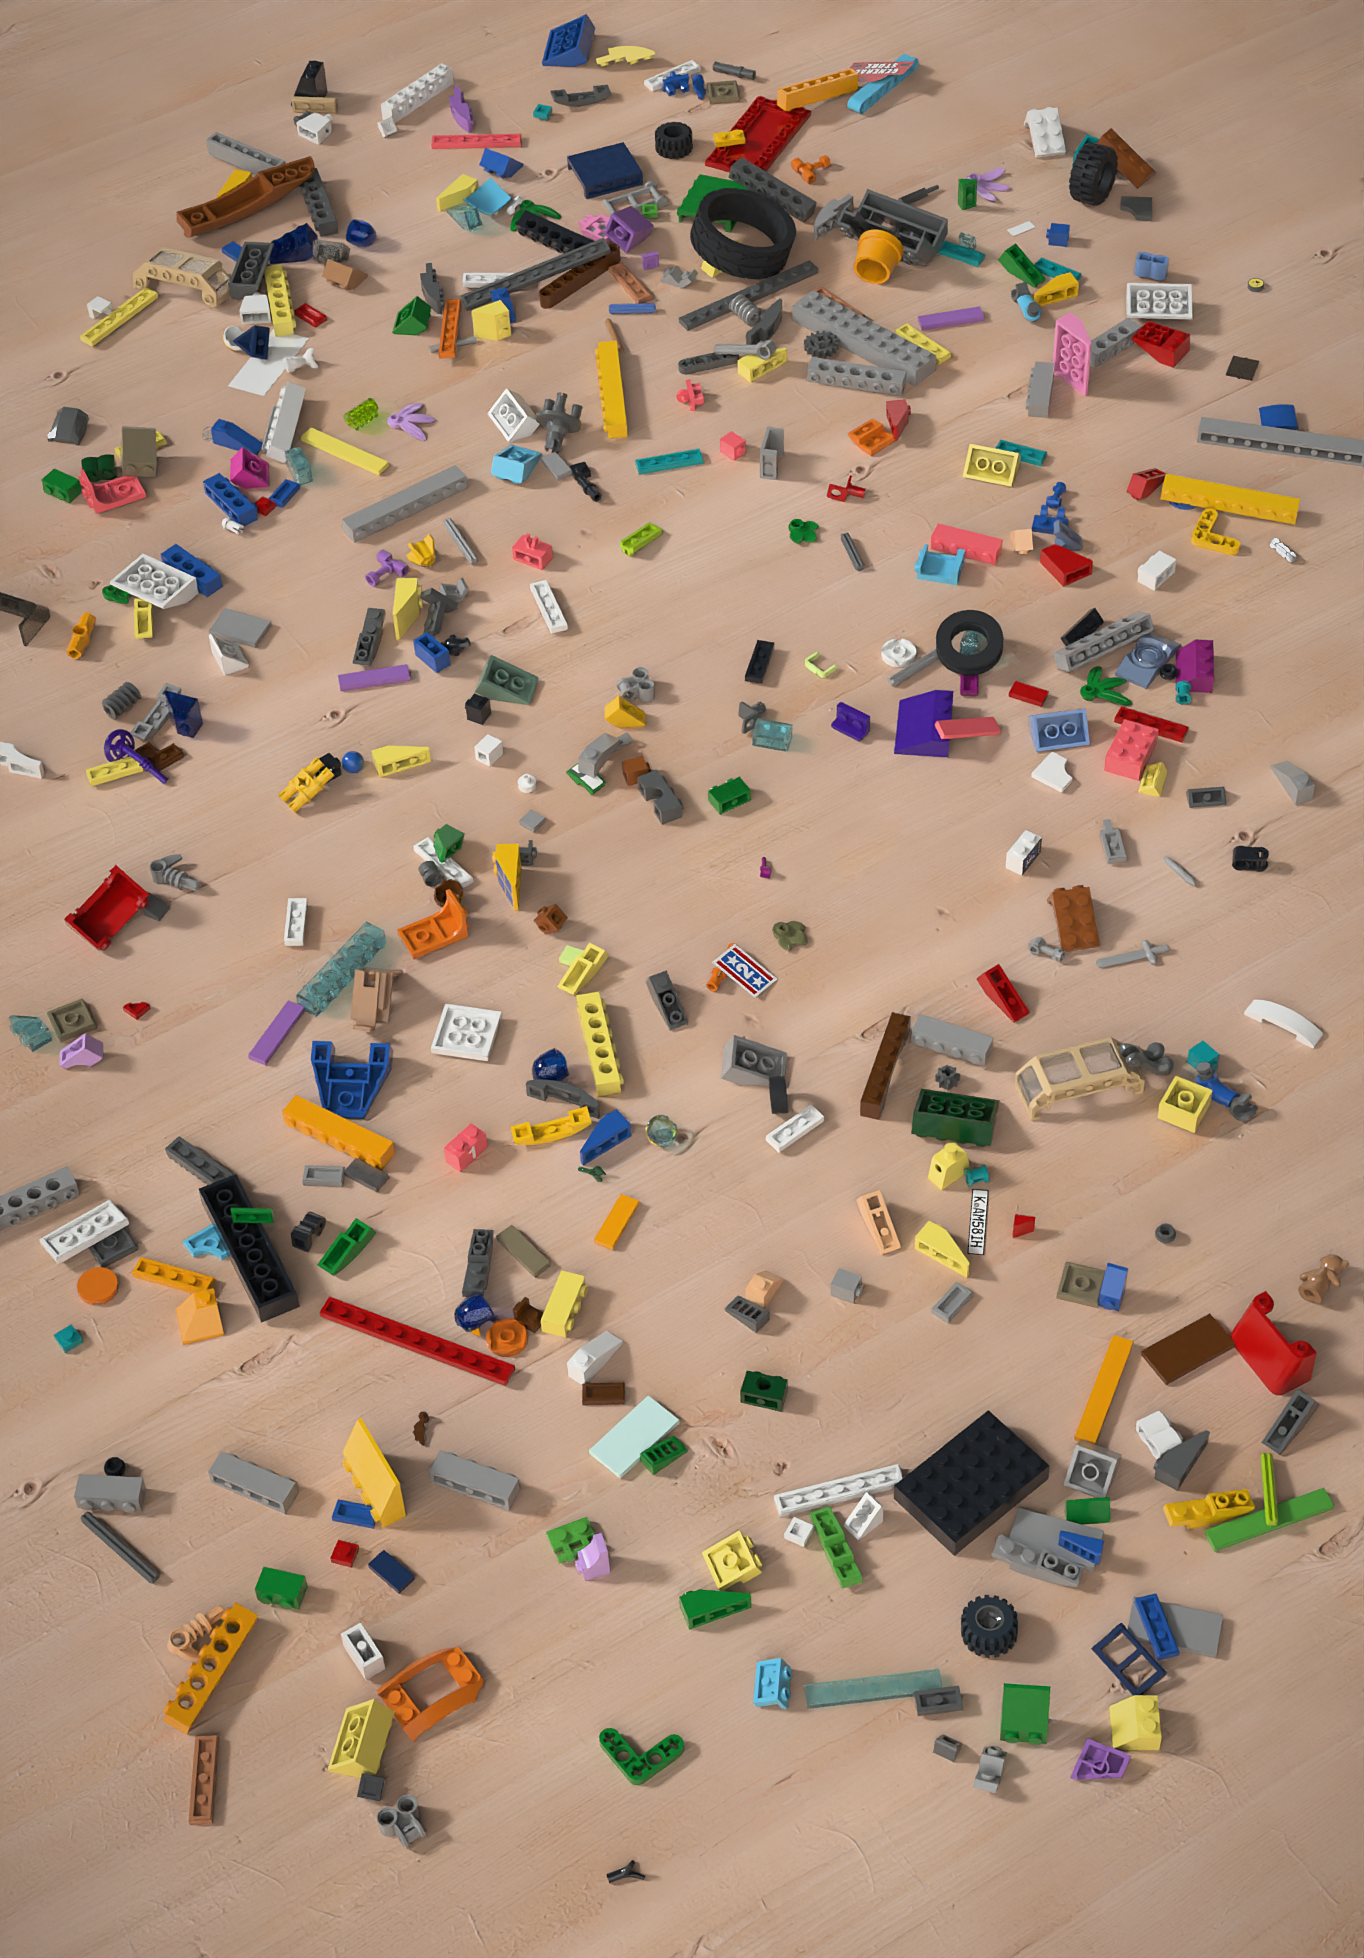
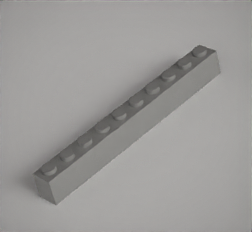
M1201 417L1197 443L1364 467V440Z

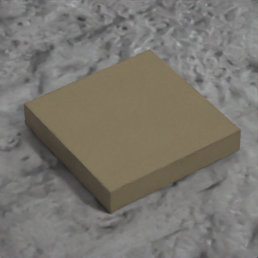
M736 80L707 83L710 104L739 102Z
M83 998L47 1012L60 1043L97 1029Z
M1066 1261L1056 1299L1097 1308L1106 1270Z

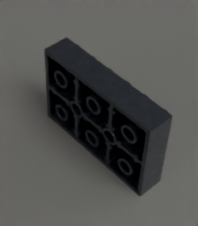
M988 1410L894 1485V1500L955 1556L1047 1481L1050 1465Z

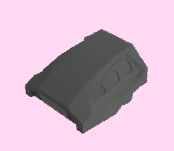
M62 407L59 409L52 429L48 434V442L56 441L79 446L85 435L86 426L89 421L88 415L77 408Z

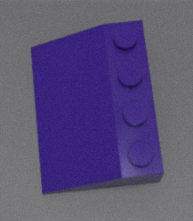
M933 690L899 701L894 754L948 757L950 739H941L934 724L941 720H952L954 691Z

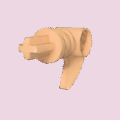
M217 1605L205 1615L198 1613L195 1616L196 1621H189L190 1626L185 1624L183 1629L173 1630L167 1643L168 1650L185 1660L198 1663L201 1657L198 1656L199 1652L192 1648V1644L197 1641V1636L200 1638L204 1636L203 1632L209 1634L212 1631L211 1626L221 1619L225 1612L224 1609ZM180 1638L184 1641V1644L176 1645L173 1639Z

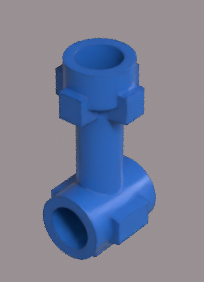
M1057 482L1056 486H1053V496H1047L1046 505H1049L1048 507L1056 509L1061 507L1062 499L1059 497L1062 493L1066 492V485L1063 482Z

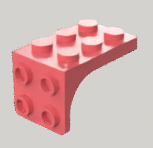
M80 470L81 476H79L81 486L84 487V489H81L85 499L88 498L89 508H93L96 514L146 498L145 491L136 476H123L105 483L93 484L90 483L84 470Z

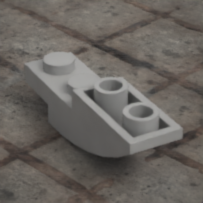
M848 194L839 201L833 199L823 207L814 224L815 240L837 226V220L844 206L850 211L853 210L852 195Z
M1001 1534L997 1538L991 1555L1010 1564L1009 1569L1020 1574L1064 1586L1077 1587L1084 1566L1044 1548L1040 1552Z

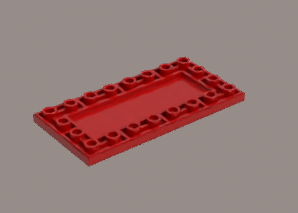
M758 96L730 130H743L745 144L716 147L705 161V166L730 173L731 166L742 157L767 172L811 116V110L801 107L794 108L791 111H784L777 105V100Z

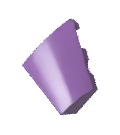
M1087 1738L1070 1778L1073 1780L1122 1778L1131 1756L1113 1747H1107Z

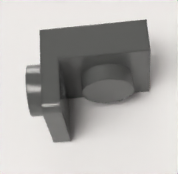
M529 840L528 847H519L521 865H533V858H537V847H533V840Z

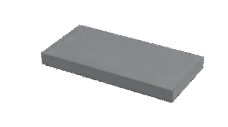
M1018 1507L1009 1536L1010 1539L1040 1552L1044 1548L1084 1566V1570L1093 1572L1094 1563L1058 1545L1059 1534L1062 1530L1102 1540L1103 1530Z
M1134 1596L1127 1630L1138 1642L1150 1644L1134 1603L1135 1598L1139 1597ZM1160 1602L1178 1649L1216 1658L1223 1615Z

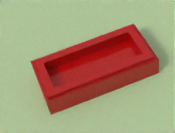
M306 303L294 310L295 316L315 328L327 321L326 315Z
M1018 681L1014 682L1009 691V697L1040 707L1043 706L1049 694L1047 690Z

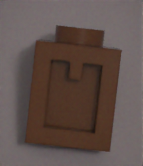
M524 1297L513 1309L514 1319L518 1320L529 1331L536 1333L541 1327L543 1312L531 1306L529 1298Z

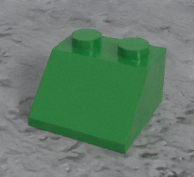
M416 296L397 312L392 333L418 335L421 331L424 332L428 327L427 323L431 316L432 307L419 296Z

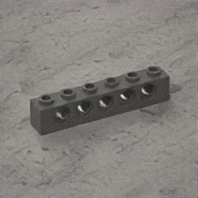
M741 157L731 166L730 179L750 191L775 201L788 214L803 223L814 214L816 201Z
M314 168L312 176L299 186L301 187L305 204L311 215L312 223L314 222L315 231L319 232L320 237L338 234L336 218L317 168Z

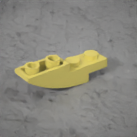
M637 46L614 47L608 49L609 55L597 58L596 63L602 67L609 65V61L612 60L615 63L623 61L622 57H625L626 62H630L631 65L639 62L638 59L644 58V60L653 58L652 55L655 52Z

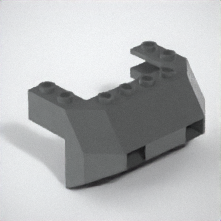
M867 189L858 210L852 213L844 206L836 223L840 227V231L845 233L846 237L857 241L868 230H883L894 235L903 246L904 254L902 261L909 265L911 263L926 265L940 251L948 234V219ZM883 222L895 226L894 230L892 231L890 228L882 226Z

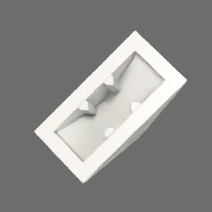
M866 1492L843 1526L857 1540H861L883 1522V1505L869 1492Z

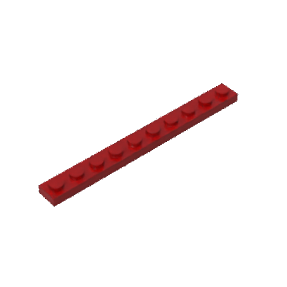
M330 1296L320 1311V1317L504 1386L508 1384L515 1371V1365Z

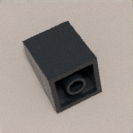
M309 60L294 96L325 98L328 90L324 62Z

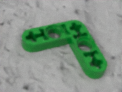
M606 1728L599 1735L602 1750L633 1785L645 1783L678 1759L684 1752V1741L676 1734L667 1736L640 1757L615 1729ZM606 1737L614 1739V1745L616 1746L615 1749L611 1742H606ZM671 1743H672L673 1745H677V1744H678V1749H675V1748H671V1749H670V1744H671ZM621 1752H627L630 1757L626 1761H620L617 1755ZM653 1755H659L662 1761L654 1765L650 1763L649 1759ZM633 1771H641V1776H638L637 1774L633 1776Z

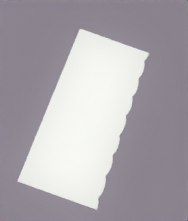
M273 329L269 334L267 360L251 357L228 386L265 396L271 385L276 382L277 378L283 373V370L286 369L283 358L297 355L310 338L295 334L275 337Z

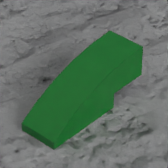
M355 1218L345 1233L341 1232L317 1265L332 1276H335L360 1254L376 1232Z

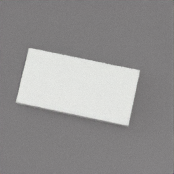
M108 1200L39 1240L56 1263L60 1264L129 1225V1221L114 1203Z

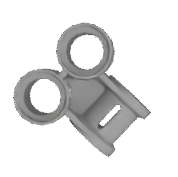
M644 667L635 668L632 672L633 676L622 678L617 682L616 686L621 691V697L627 701L639 698L640 701L648 703L655 698L654 682L649 679L648 670Z
M410 1794L403 1795L397 1801V1810L385 1807L377 1814L380 1833L386 1837L396 1834L405 1849L419 1837L424 1838L426 1836L424 1829L418 1821L420 1812L414 1796ZM406 1807L413 1808L411 1811L408 1812L403 1811ZM386 1820H393L390 1824H383Z

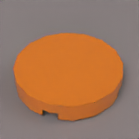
M96 1267L89 1269L78 1279L77 1291L79 1297L91 1305H94V1303L104 1304L110 1301L118 1291L117 1276L108 1268Z
M511 1318L497 1320L491 1328L489 1327L486 1334L488 1348L494 1354L501 1357H511L519 1354L524 1350L528 1341L526 1327L519 1323L518 1320Z

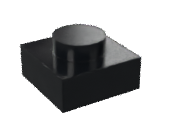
M586 462L569 466L575 481L582 475L587 478L591 477V472Z
M362 1773L357 1797L380 1801L385 1778Z

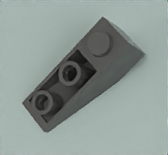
M667 970L649 976L646 981L647 987L669 1030L688 1024Z

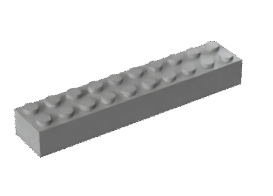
M814 290L792 305V318L794 322L814 333L816 331L820 333L822 331H825V333L831 332V335H836V338H838L840 347L878 367L906 371V382L915 387L936 371L935 354Z

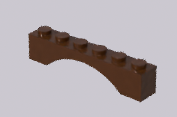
M891 1013L860 1101V1116L880 1120L897 1059L906 1045L910 1033L911 1016Z

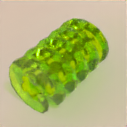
M368 398L362 404L357 405V407L344 414V421L348 426L357 431L360 427H364V424H368L369 421L379 416L378 405L374 399Z

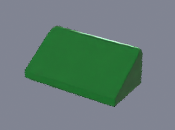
M959 179L958 205L962 210L975 207L977 202V180Z
M231 1208L233 1222L274 1223L276 1212L273 1209Z
M1110 1497L1067 1500L1065 1503L1066 1521L1081 1525L1109 1523Z

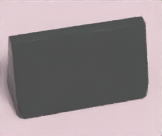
M1225 787L1188 789L1186 791L1189 808L1226 805Z

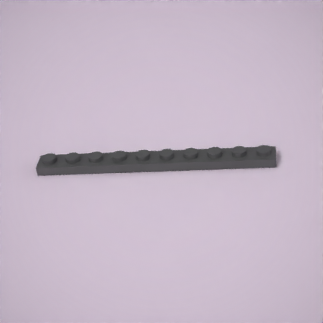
M602 238L462 294L460 297L468 311L492 301L491 291L506 288L509 294L607 255L611 253V250L605 238Z
M810 260L679 317V323L689 331L732 312L729 309V303L739 294L745 295L752 302L818 274V267Z

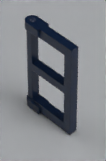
M1123 1623L1118 1624L1091 1648L1133 1696L1143 1695L1167 1674L1165 1669L1157 1663ZM1123 1633L1137 1650L1115 1667L1101 1650ZM1143 1655L1157 1672L1135 1689L1121 1672Z

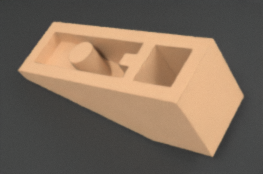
M878 1190L859 1197L856 1201L863 1220L881 1255L900 1249L901 1246L881 1191Z

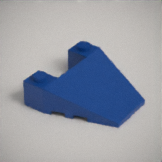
M312 1041L311 1063L322 1108L343 1118L364 1119L392 1069L393 1049L391 1045L387 1043H370L369 1064L334 1063L335 1047L332 1041Z

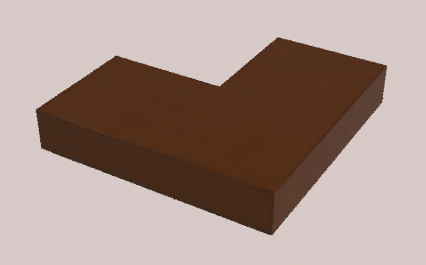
M150 742L134 750L142 757H146L147 761L150 760V763H153V766L159 771L184 758V753L174 743L160 751Z

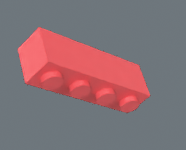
M939 523L931 535V549L957 555L958 549L965 550V558L996 565L1002 553L1003 539Z

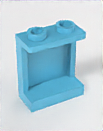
M924 544L923 550L919 551V561L915 563L914 571L917 572V579L958 585L965 563V550L958 549L957 555L953 556L929 552L928 544Z

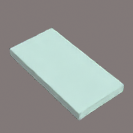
M647 1396L589 1450V1454L621 1479L640 1461V1453L661 1442L680 1424L679 1419L650 1396Z

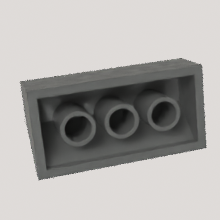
M244 241L228 283L232 299L243 300L245 296H251L259 289L275 246L274 243Z

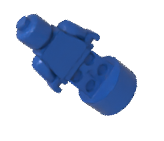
M697 74L692 77L693 89H695L698 99L702 100L706 94V89L703 86L704 78L702 75Z

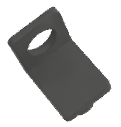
M743 701L740 702L738 716L743 719V734L757 727L759 714L766 711V706L761 701L752 707Z

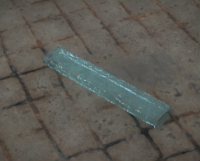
M939 1669L804 1685L807 1709L914 1697V1691L942 1688Z

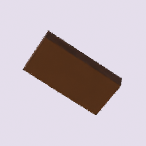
M625 1382L582 1383V1405L625 1404Z

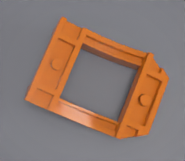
M458 1646L440 1649L418 1659L394 1675L376 1691L387 1707L395 1711L394 1717L410 1739L415 1742L417 1740L416 1737L426 1729H431L439 1721L471 1702L475 1703L479 1689H482L485 1680ZM441 1661L461 1688L446 1695L423 1712H420L402 1685L419 1672Z

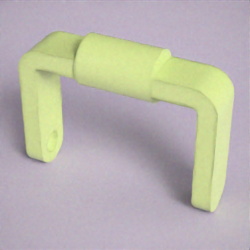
M818 652L805 659V666L821 678H826L837 670V666L833 665L823 672L811 663L819 657L820 654Z

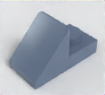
M1061 520L1055 521V544L1071 551H1080L1082 549L1081 537Z

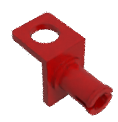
M850 475L846 488L829 484L827 497L845 502L848 495L863 499L866 488L852 485V476ZM836 489L839 490L841 494L834 495L831 491Z

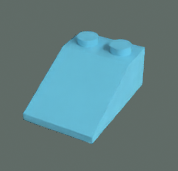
M510 445L494 455L491 475L496 476L498 479H509L512 483L521 484L528 479L542 453Z

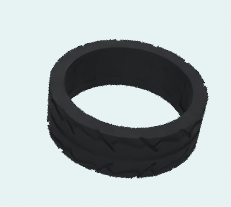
M723 188L706 194L699 204L690 231L693 248L704 261L719 271L721 270L726 274L744 279H764L779 274L784 269L783 266L785 267L796 237L795 223L783 207L759 193L738 188ZM731 220L745 223L767 235L774 245L753 247L741 244L719 232L712 222Z

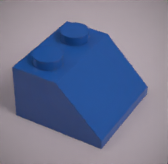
M485 148L479 164L484 167L483 171L491 174L494 171L496 176L501 178L505 176L511 178L523 167V163Z

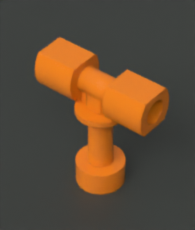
M827 155L820 157L819 161L813 164L809 162L805 164L800 158H795L791 161V167L797 173H802V178L808 184L815 181L813 170L819 167L825 169L831 165Z

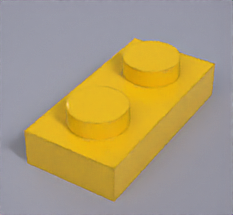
M743 130L713 134L715 147L745 144Z

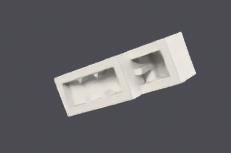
M0 742V765L8 766L11 773L43 778L45 772L42 761L24 756L16 750L14 744Z

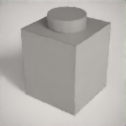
M839 1268L831 1282V1296L854 1304L856 1298L861 1297L863 1293L862 1276Z

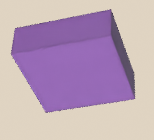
M657 251L642 255V267L644 270L659 267Z

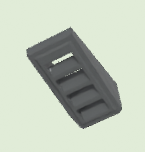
M739 1295L725 1307L727 1313L755 1333L770 1320V1312ZM738 1303L741 1304L737 1309H734ZM744 1307L747 1308L744 1312H740Z

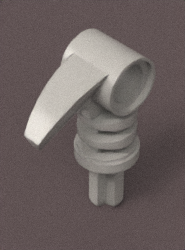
M180 854L169 855L160 860H154L150 864L152 879L156 884L166 883L180 890L185 887L193 891H197L200 886V882L189 878L187 872H180L171 868L172 865L182 860Z

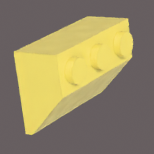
M970 444L963 477L1012 487L1019 469L1021 455L1019 453Z
M375 1699L346 1708L328 1771L361 1778L362 1773L376 1774L380 1767V1759L386 1747V1739L392 1727L395 1711Z

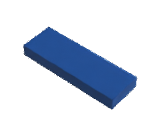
M1157 1594L1135 1598L1134 1603L1157 1661L1179 1656V1649Z

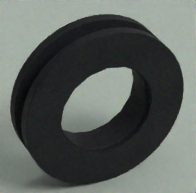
M977 610L958 611L948 616L937 630V656L940 662L954 673L966 676L985 673L992 669L1002 656L1003 631L999 623L987 613ZM963 631H977L984 635L988 645L978 654L964 655L953 648V638Z

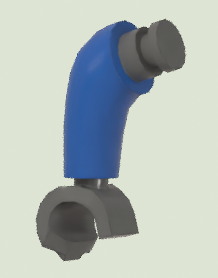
M1203 1062L1196 1066L1198 1072L1196 1083L1213 1090L1211 1100L1229 1107L1231 1115L1241 1122L1252 1118L1256 1114L1258 1108L1249 1103L1252 1099L1251 1094L1243 1093L1240 1095L1224 1085L1219 1080L1217 1073L1211 1070L1210 1063Z

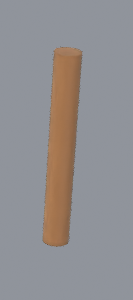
M608 318L605 320L612 340H617L618 352L621 353L624 349L611 319Z

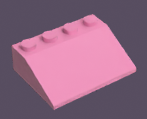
M1070 312L1056 320L1053 363H1055L1054 374L1086 396L1088 392L1092 343L1082 320Z

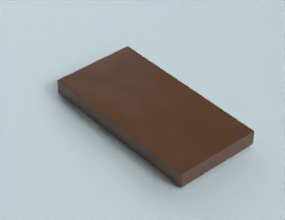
M1209 1313L1142 1350L1141 1356L1165 1385H1168L1233 1349L1235 1342Z

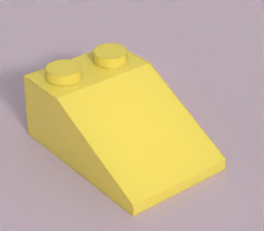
M397 578L393 607L396 640L401 639L419 617L420 608H423V600L420 598L422 586L418 585V578Z

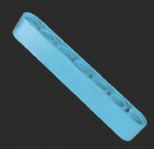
M905 53L894 62H915L903 75H887L883 79L867 83L849 99L848 109L863 114L914 72L919 60Z

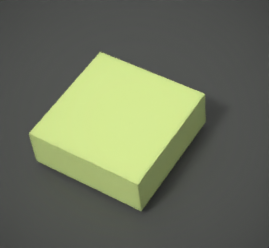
M567 945L559 957V963L571 966L577 955L581 956L584 950Z

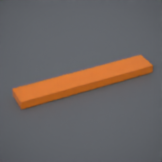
M461 299L445 300L438 353L439 358H455L462 304Z

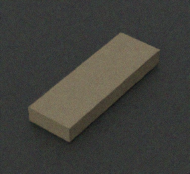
M510 1225L496 1235V1240L534 1278L551 1266L550 1262L513 1225Z

